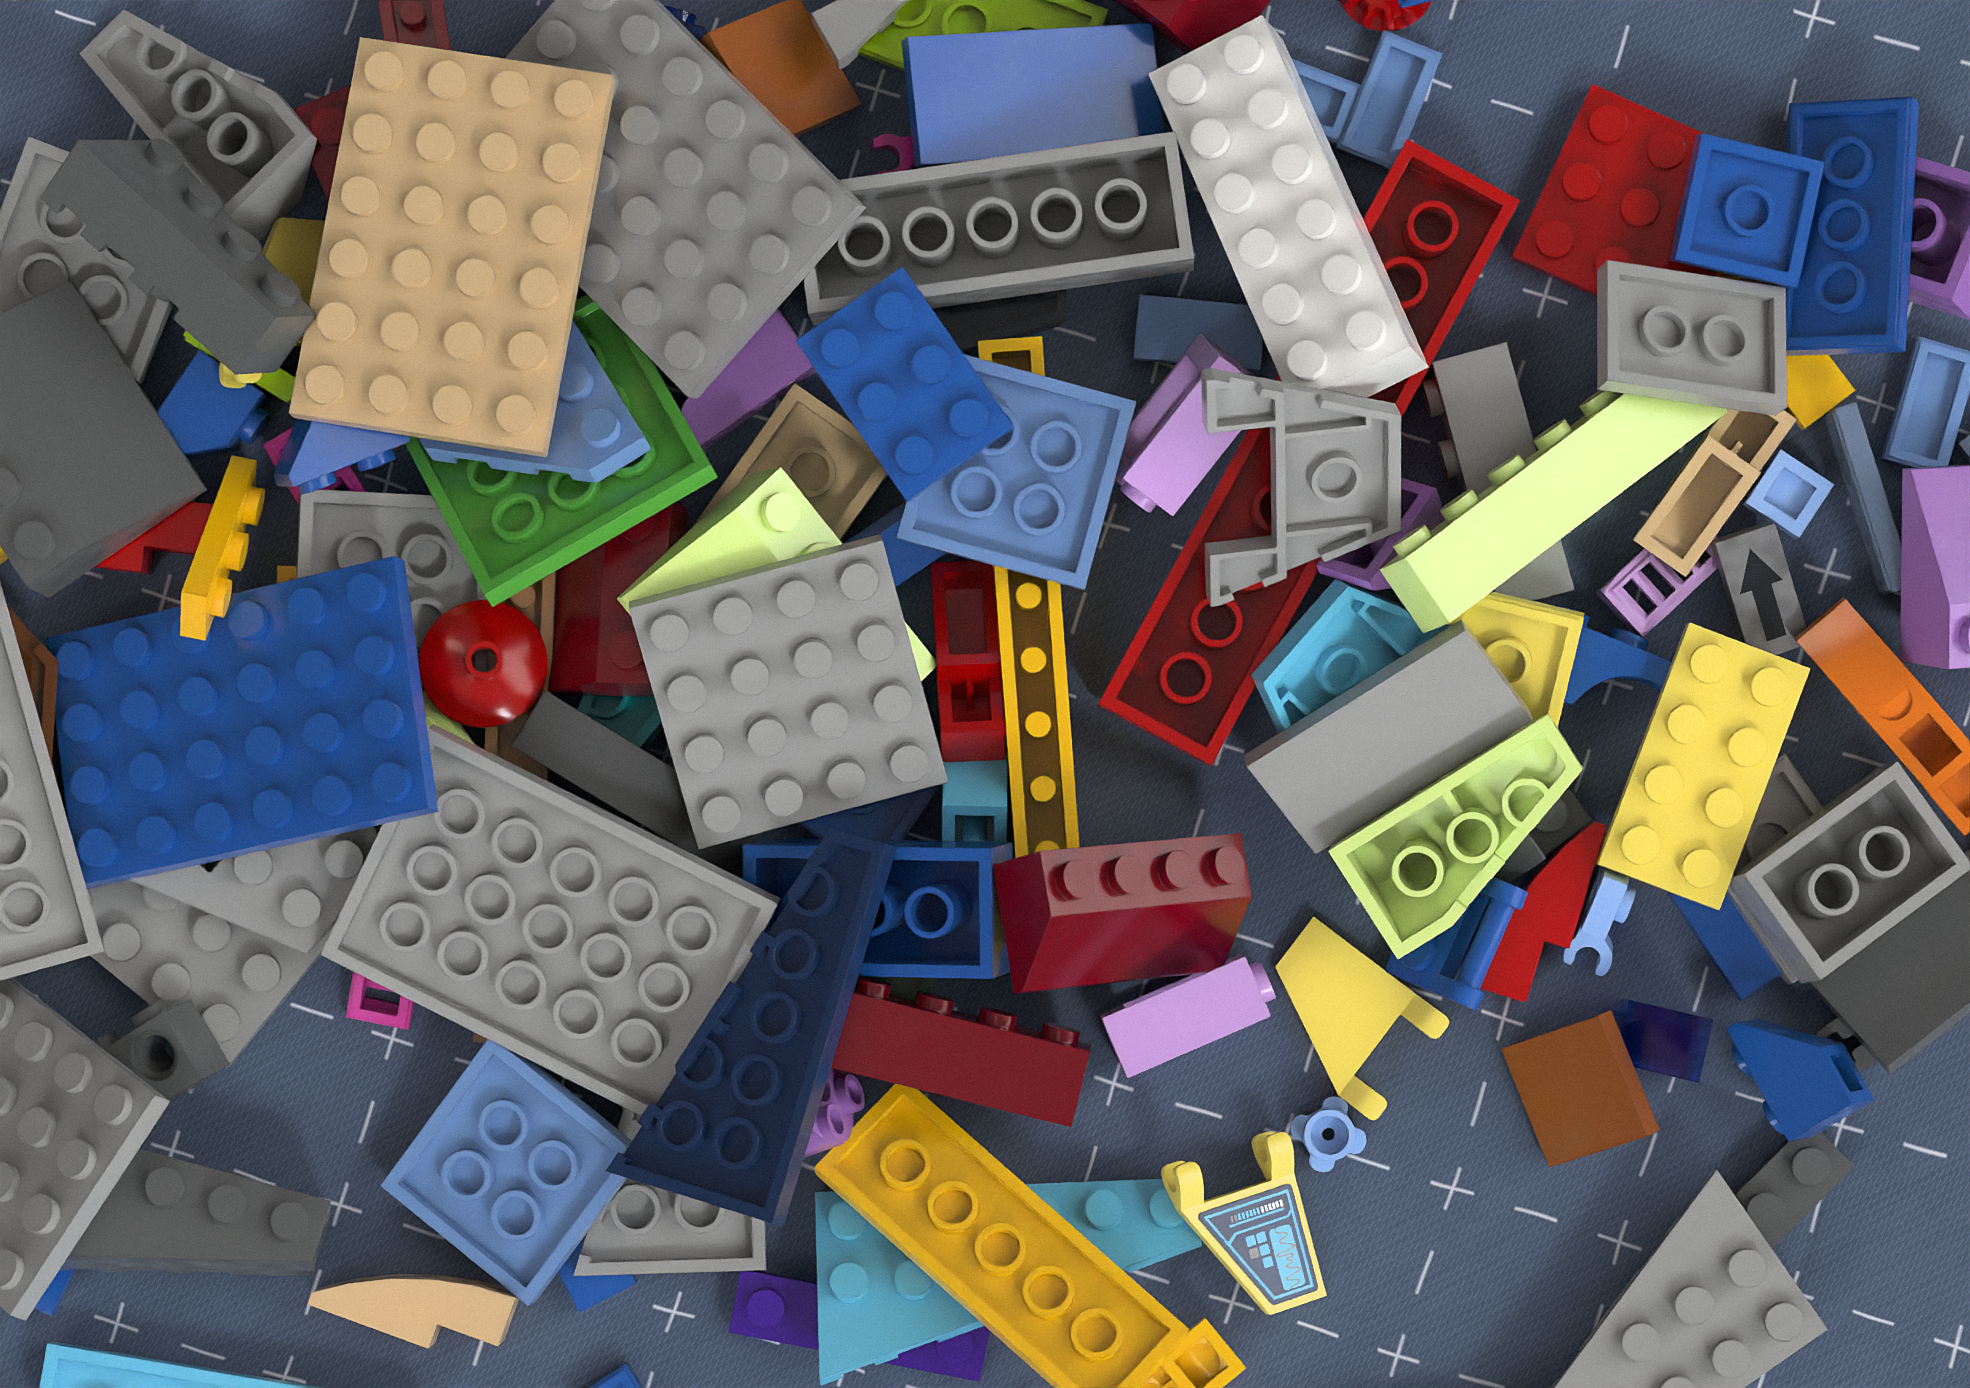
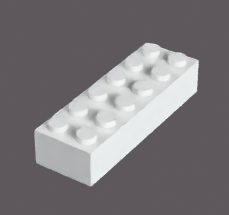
M1263 15L1150 72L1148 75L1173 132L1176 131L1178 144L1282 382L1368 398L1428 368L1429 366L1286 45Z

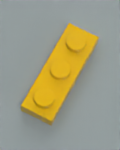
M231 456L181 591L180 636L206 641L214 616L224 618L232 592V580L228 579L231 570H242L249 543V534L245 533L248 524L257 526L263 511L265 489L256 487L257 460Z

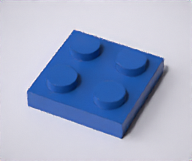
M1704 133L1696 135L1669 261L1789 289L1798 288L1825 162Z

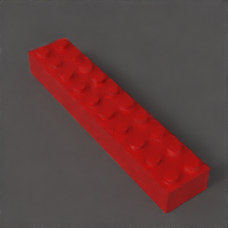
M1407 139L1363 220L1425 360L1430 367L1520 200ZM1429 367L1368 398L1395 403L1402 418ZM1278 374V376L1276 377L1275 380L1282 382V380H1281V378H1280V376H1279V374ZM1270 427L1248 429L1097 705L1208 767L1212 766L1255 687L1251 676L1252 673L1278 645L1318 572L1317 564L1322 558H1316L1287 570L1286 579L1264 587L1262 581L1232 593L1235 600L1220 606H1210L1206 596L1205 543L1271 535Z

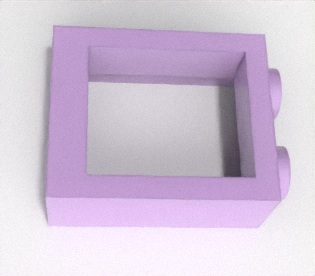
M1202 333L1194 340L1134 416L1130 424L1115 481L1122 486L1120 490L1128 498L1149 513L1158 505L1171 516H1174L1241 431L1207 434L1203 425L1201 369L1213 368L1250 376L1254 375Z
M1238 954L1228 958L1225 965L1207 973L1191 974L1103 1012L1099 1016L1126 1077L1129 1078L1271 1017L1266 1002L1276 999V996L1263 965L1258 963V961L1249 965L1246 957Z

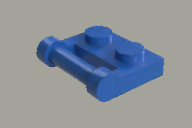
M1497 878L1490 879L1452 927L1400 959H1397L1392 952L1385 971L1402 980L1478 1011L1485 994L1479 991L1514 910H1522L1529 893ZM1489 898H1490L1491 901H1490V903H1489V905H1488V907H1487V910H1486V912H1485V914H1484V917H1483V919H1482V921H1481V924H1480V926H1479V928H1478V930H1477V933H1476V935H1475V937H1474V940H1473V942H1472V944H1471V946H1470V949H1469V951H1468V953H1467V956H1466V958H1465V960H1464V962H1463V965H1462V967H1461V969H1460V972H1459V974H1458V976H1457V979L1454 980V978H1455V976H1456V973H1457V971H1458V969H1459V966H1460V964H1461V962H1462V959H1463V957H1464V955H1465V953H1466V950H1467V948H1468V946H1469V943H1470V941H1471V939H1472V937H1473V934H1474V932H1475V930H1476V927H1477V925H1478V923H1479V921H1480V918H1481V916H1482V914H1483V911H1484V909H1485V907H1486V905H1487V902H1488V900H1489Z

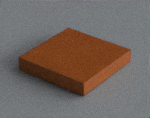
M785 0L710 31L699 40L795 137L849 115L862 105L842 69L839 70L813 26L812 18L801 0Z
M1611 1010L1514 1042L1501 1049L1549 1168L1648 1137L1659 1131Z

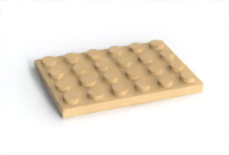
M360 37L309 307L317 316L303 335L289 414L293 418L547 457L616 83L613 75Z

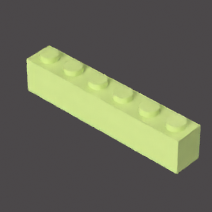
M1600 390L1579 405L1584 416L1570 426L1563 419L1538 435L1533 442L1539 450L1523 461L1521 456L1516 454L1489 472L1486 476L1492 485L1478 496L1472 489H1469L1441 508L1440 512L1446 520L1429 531L1426 525L1423 524L1398 540L1392 546L1398 556L1379 570L1423 633L1449 624L1728 412L1727 409Z

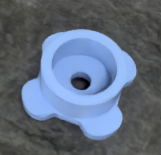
M1331 1096L1323 1101L1322 1108L1308 1116L1300 1114L1291 1123L1290 1130L1292 1136L1303 1142L1310 1154V1166L1319 1172L1330 1171L1334 1167L1336 1160L1343 1158L1348 1153L1358 1154L1366 1145L1365 1133L1361 1129L1354 1127L1347 1115L1348 1105L1339 1097ZM1324 1129H1333L1334 1138L1332 1140H1325L1322 1137Z

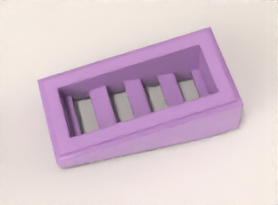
M1711 544L1705 550L1710 557L1702 564L1697 561L1690 570L1691 574L1684 581L1668 564L1643 548L1595 593L1631 633L1644 637L1718 568ZM1648 563L1673 589L1666 597L1642 573L1641 569ZM1630 579L1655 605L1650 612L1646 613L1623 588Z

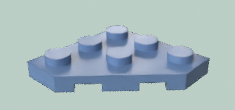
M573 319L547 457L419 438L427 453L435 461L457 463L458 458L487 462L492 469L538 475L539 470L568 473L573 480L594 483L600 482L652 449Z

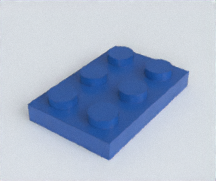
M903 266L796 340L798 346L907 503L1014 429L1008 417Z

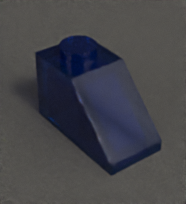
M1623 998L1619 1011L1609 1009L1612 1011L1635 1068L1699 1083L1714 1019Z

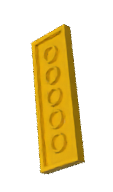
M894 1084L855 1124L850 1138L840 1146L832 1148L814 1167L815 1174L1054 1388H1140L1189 1335V1328L918 1089Z

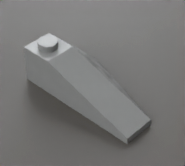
M124 9L79 53L149 139H161L175 146L184 156V164L201 184L211 188L219 195L223 202L222 208L240 228L248 231L259 242L271 231L276 219L285 217L301 201L317 138L281 95Z

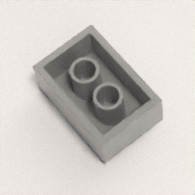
M1897 761L1873 770L1733 873L1730 885L1800 983L1822 980L1970 870V861Z

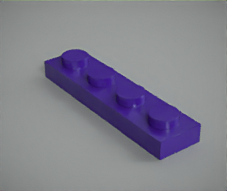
M759 1270L740 1271L729 1333L819 1350L817 1282ZM983 1326L942 1342L935 1340L899 1353L898 1358L884 1363L980 1382L990 1330Z

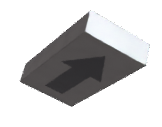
M1766 521L1712 540L1710 544L1740 642L1774 655L1801 647L1794 638L1806 629V624L1776 524L1772 521Z

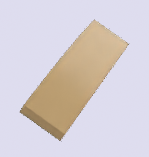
M1727 409V413L1709 426L1633 540L1686 577L1761 474L1760 470L1796 422L1797 419L1783 410L1774 416Z
M392 1274L356 1278L320 1287L311 1293L307 1305L429 1349L435 1344L441 1326L499 1346L505 1339L519 1298L504 1287L478 1280L434 1274Z

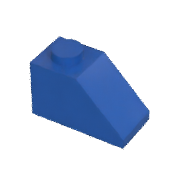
M201 350L195 355L157 411L188 460L236 451L243 441L251 445L264 430L271 417V413L265 410L272 398L250 383H247L245 387L240 389L223 386L219 378L220 363Z

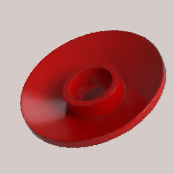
M488 600L465 602L442 614L428 630L419 656L421 682L433 705L451 720L476 728L501 726L514 721L526 713L541 694L548 670L546 647L541 634L533 622L512 606L499 603L492 607ZM479 650L491 651L496 657V666L489 672L476 670L471 662L475 652Z

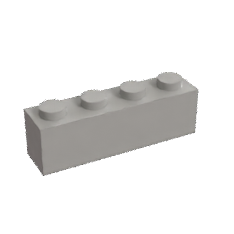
M1507 342L1431 363L1428 369L1430 378L1421 381V390L1430 418L1440 415L1447 440L1437 442L1444 474L1447 479L1457 477L1461 494L1472 489L1478 496L1492 485L1486 475L1494 468L1516 454H1519L1524 461L1536 452ZM1561 539L1495 588L1493 592L1531 601H1540L1574 590Z

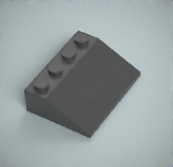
M70 280L0 313V546L26 587L50 598L208 490L84 298Z

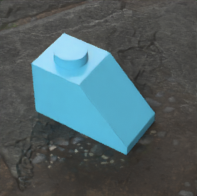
M1005 753V760L943 762L948 782L943 783L942 841L1007 842V753Z

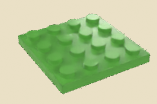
M588 294L576 300L572 319L652 448L651 450L626 466L621 467L600 482L594 483L573 480L568 473L539 470L538 475L492 469L487 462L458 458L457 463L435 461L427 453L418 437L409 436L410 442L405 443L476 581L492 607L718 478L654 362Z

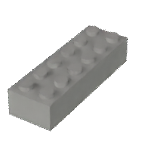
M1176 131L839 180L866 209L804 278L808 314L813 326L822 323L902 266L931 308L1193 271L1194 253Z

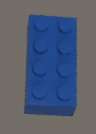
M768 838L743 845V880L781 898L765 932L770 931L789 902L787 892L822 839ZM875 840L897 849L859 976L994 979L1010 972L993 865L1013 859V842Z

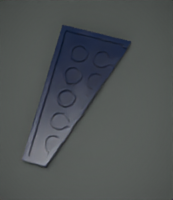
M829 828L787 892L789 902L770 931L761 932L750 949V952L754 954L736 983L729 981L674 1065L676 1069L674 1078L657 1104L650 1102L637 1122L642 1127L625 1153L618 1152L606 1172L762 1221L784 1226L896 853V847Z

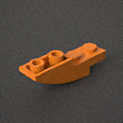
M1842 597L1794 638L1795 641L1871 730L1884 742L1954 826L1964 836L1970 832L1969 739L1859 613Z

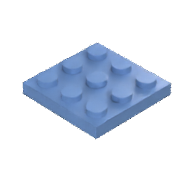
M964 355L1008 417L1014 429L910 502H906L897 539L1085 590L1136 401Z
M487 1039L380 1186L529 1306L537 1301L627 1178L606 1172V1169L618 1152L625 1153L632 1140L535 1062Z

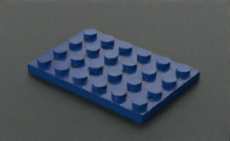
M391 556L231 594L225 617L214 616L206 641L180 636L181 606L46 638L47 649L58 661L55 719L68 824L86 889L439 812L405 561L398 557Z

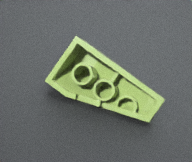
M1546 714L1331 845L1328 852L1396 958L1400 959L1455 924L1469 904L1504 865L1513 851L1579 775L1583 767L1550 715Z

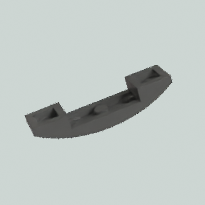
M546 690L542 692L511 743L518 750L660 836L729 873L733 872L741 859L743 845L750 843L754 835L698 849L675 768Z

